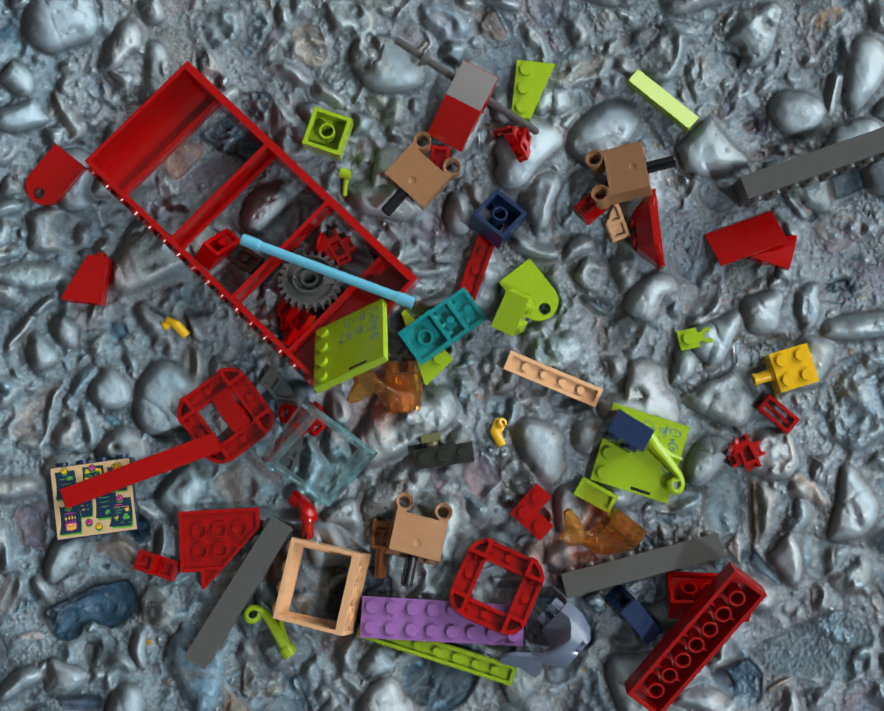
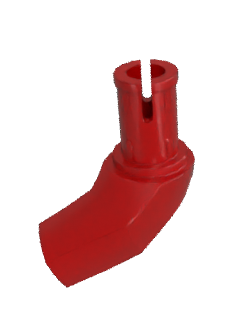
M294 490L288 499V503L298 511L299 520L302 522L301 537L305 539L307 534V539H312L314 537V522L318 519L316 508L310 498Z

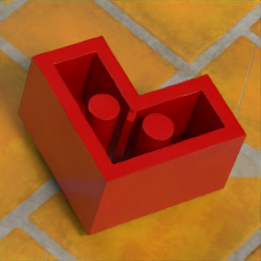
M535 483L511 509L509 514L536 539L541 541L553 525L539 511L552 496Z

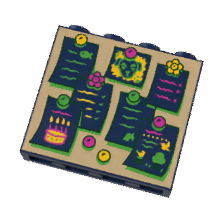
M128 454L116 455V459L108 460V457L96 458V462L88 463V459L78 460L76 465L68 466V462L56 463L54 468H49L57 541L143 529L142 521L139 522L135 484L66 509L60 491L62 488L130 464L132 461H135V458L128 457Z

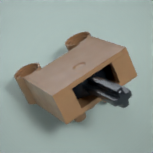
M418 132L415 134L413 142L385 171V178L398 188L396 193L381 208L385 215L391 216L407 197L424 211L451 180L459 177L461 164L456 158L446 159L443 163L442 171L423 155L431 149V137L428 133ZM421 139H424L428 143L427 145L422 147L419 146L417 142ZM449 165H454L457 167V170L451 173L446 168Z
M642 141L603 151L592 150L585 157L586 164L592 174L600 175L606 169L609 187L597 185L591 191L592 199L599 209H607L613 204L653 195L649 173L677 166L675 156L647 162ZM605 195L604 198L598 199L600 196Z
M406 492L400 493L392 503L393 516L384 553L406 558L401 585L412 587L417 562L436 566L440 562L448 520L452 517L453 510L449 504L440 503L432 510L430 518L409 513L408 511L414 505V499L411 494ZM399 500L405 501L407 507H401ZM438 510L444 512L445 518L438 515Z

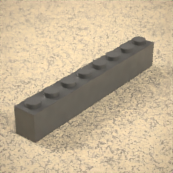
M276 516L266 518L261 526L263 528L260 536L256 535L250 544L253 546L249 553H244L240 559V563H242L240 568L232 572L229 577L230 584L227 588H222L218 594V598H220L218 603L210 607L207 612L208 619L205 623L203 621L200 623L195 631L198 633L194 640L191 639L184 649L187 651L184 657L204 670L209 667L295 529Z
M711 530L699 532L700 536L692 538V535L680 537L681 541L673 543L672 540L661 542V546L653 548V545L641 547L642 551L634 553L633 550L622 552L621 557L614 558V555L603 557L602 562L595 563L594 560L582 563L583 567L576 569L575 565L563 568L564 572L559 573L565 597L570 598L725 557L719 534Z

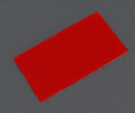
M772 211L704 234L721 267L789 242Z

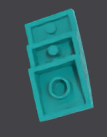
M463 287L433 309H429L398 332V334L422 366L470 333L488 318L465 287Z

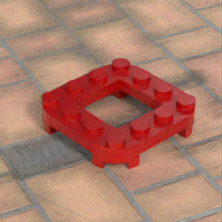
M233 367L217 370L216 374L186 396L184 395L179 400L177 408V419L193 440L213 433V430L199 412L211 404V398L226 387L232 389L252 416L253 420L250 424L240 429L223 443L217 437L222 452L208 456L206 459L218 464L230 463L266 437L275 425V416L271 407L248 376L241 370Z
M494 539L478 540L469 547L449 594L450 607L462 618L500 635L513 636L520 632L527 623L544 583L543 569L536 558H530L495 542ZM485 561L522 577L507 614L470 597Z

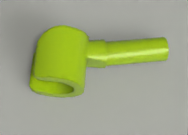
M343 167L339 172V178L344 179L342 196H347L348 184L352 173L349 169Z

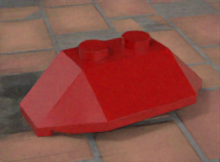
M656 188L652 189L653 195L645 197L633 211L632 216H629V225L634 231L631 241L632 247H636V253L656 269L661 270L665 267Z

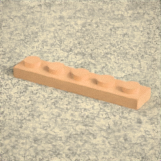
M510 351L503 370L593 408H596L603 391L602 388L514 351Z

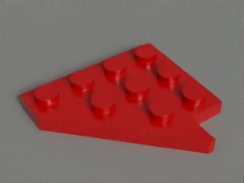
M260 507L178 512L180 573L201 572V589H206L261 528Z

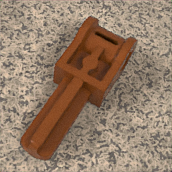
M373 518L371 548H376L374 570L376 578H386L388 554L384 552L392 519L390 521H379L377 518Z

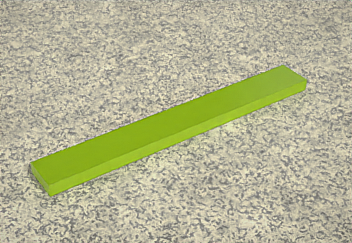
M360 626L356 635L357 637H360ZM363 638L508 686L512 685L517 667L500 663L498 659L445 642Z

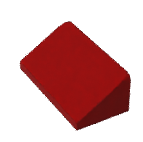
M590 192L572 208L587 225H590L610 207L607 209L597 208ZM605 195L600 196L598 199L604 198Z

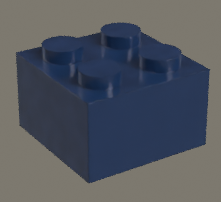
M496 189L472 214L468 226L497 249H500L523 225L527 212Z
M620 409L609 410L598 432L603 434V439L611 443L614 441L620 444L619 448L627 453L643 452L655 431Z

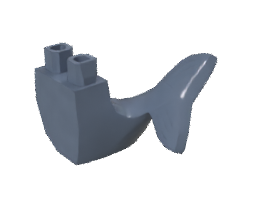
M555 598L547 607L555 615L553 616L547 609H544L537 617V620L544 626L542 632L548 638L550 650L543 653L510 652L501 655L498 661L502 664L519 667L534 678L541 673L542 663L565 669L591 640V628L583 613L569 601L563 604L559 599Z

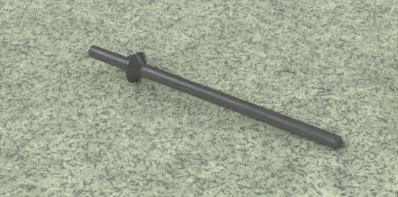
M400 37L396 38L394 44L419 59L418 66L428 65L453 81L455 73L430 57L429 49L423 53L429 46L427 41L423 40L415 48ZM490 97L488 101L489 106L521 127L526 126L532 134L537 135L539 133V128Z

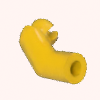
M166 317L161 322V326L166 331L172 327L182 339L190 334L179 320Z

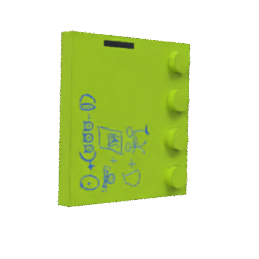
M383 298L315 331L314 390L317 393L323 392L388 361L387 303Z
M612 403L610 410L620 409L655 430L654 433L660 439L659 441L671 452L681 457L689 426ZM602 438L590 480L667 504L670 492L667 490V482L674 476L649 449L645 448L643 452L627 453L619 448L620 444L614 441L611 443ZM673 459L679 465L680 461Z

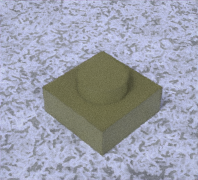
M440 432L420 436L422 444H426L427 447L438 445V441L442 440Z

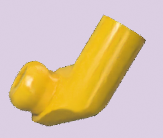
M502 417L496 418L490 429V435L497 448L506 444L502 432L507 425V421Z

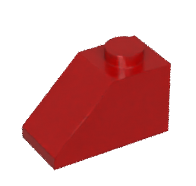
M226 228L203 242L195 259L210 271L226 259L240 243V239Z

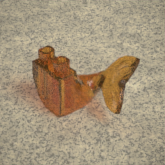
M417 360L406 361L407 372H399L398 362H388L384 382L377 377L372 369L353 377L354 384L348 394L347 402L356 403L372 393H376L387 414L420 411L423 383Z
M567 508L564 511L565 528L558 534L557 538L570 546L583 545L596 553L615 554L636 548L648 532L616 508L610 511L591 530L586 531L577 515Z

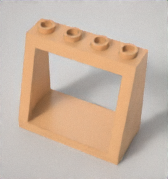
M291 537V541L288 542L286 552H288L287 559L283 562L281 569L283 572L282 580L277 585V601L274 602L272 607L273 619L339 636L353 634L371 554L303 538ZM304 548L351 558L337 621L289 611Z

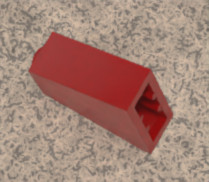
M95 252V255H87L62 294L61 299L70 303L106 307L113 260L107 257V254Z

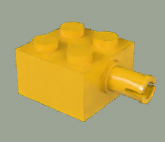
M807 343L763 356L767 370L751 374L754 386L771 381L775 394L819 382Z

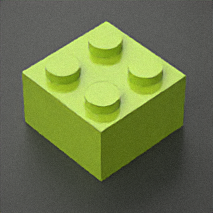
M315 106L302 141L304 149L341 161L354 126L352 118Z
M514 288L507 289L491 327L510 336L523 333L528 324L525 321L527 315L532 314L536 303H533L535 298Z

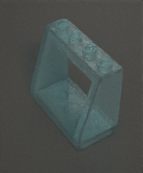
M304 399L261 459L266 463L264 467L272 473L277 471L281 474L280 478L288 484L291 482L296 484L295 489L303 495L309 493L313 496L311 500L319 506L325 504L329 507L369 465L378 452ZM316 419L358 448L325 494L278 462Z

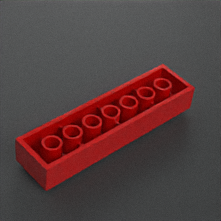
M729 561L624 682L627 695L649 711H665L767 596L762 585Z

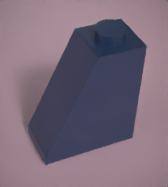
M621 584L617 585L605 596L647 645L657 639L658 635L663 632L637 599Z

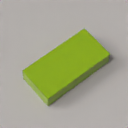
M583 476L573 493L607 514L610 513L618 498L614 493Z

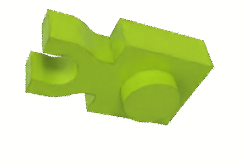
M696 327L675 332L679 351L699 348V342H713V338L706 339L704 337L705 332L711 331L710 327L704 328L700 332H697Z

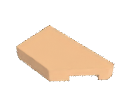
M619 203L614 204L605 224L612 243L631 236Z

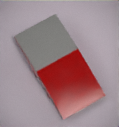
M464 60L444 96L428 134L462 152L488 104L499 77Z

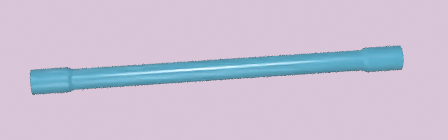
M243 234L240 240L241 246L266 253L384 297L412 309L416 297L364 280L265 243L247 234Z

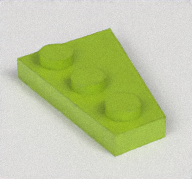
M517 60L511 111L530 121L555 64Z

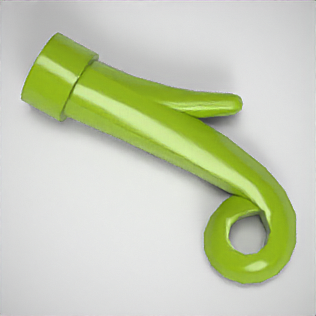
M653 433L645 448L649 449L674 476L668 480L667 490L672 495H679L684 490L685 479L673 459L682 461V457L667 449L659 441L660 439L657 435ZM674 482H677L676 489L673 487Z
M258 604L250 605L244 610L243 618L249 624H255L261 617L263 618L280 650L279 653L283 660L298 652L287 635L284 621L278 620L277 622L267 609ZM256 611L257 616L253 619L250 618L249 613Z

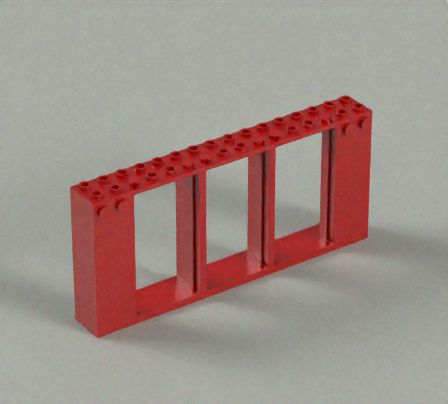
M186 61L85 160L89 165L87 170L155 236L160 234L158 238L169 249L173 247L172 251L183 263L188 261L186 265L198 277L202 275L201 279L211 290L216 288L217 291L215 293L226 304L230 301L232 303L230 305L232 310L240 317L244 315L246 317L244 321L254 331L259 329L261 331L259 335L269 345L273 343L275 345L273 348L283 359L287 356L289 358L288 363L297 372L300 370L304 372L302 376L313 386L316 330L382 298L387 303V316L399 304L350 285L290 348H287L242 304L284 260L270 256L231 294L186 251V248L273 161H276L321 204L279 248L293 252L329 214H332L377 257L359 278L408 295L418 285V278L189 61ZM219 108L261 148L170 236L130 195Z

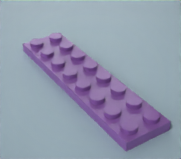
M362 596L360 638L523 647L524 627L513 636L500 635L460 617L450 607L449 601ZM484 603L506 614L511 604Z

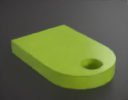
M530 258L498 283L505 292L507 289L514 288L535 298L533 302L536 303L532 314L527 315L529 320L536 322L545 321L552 317L557 310L558 295L555 289ZM542 304H547L550 307V312L546 315L541 314L539 311V306Z

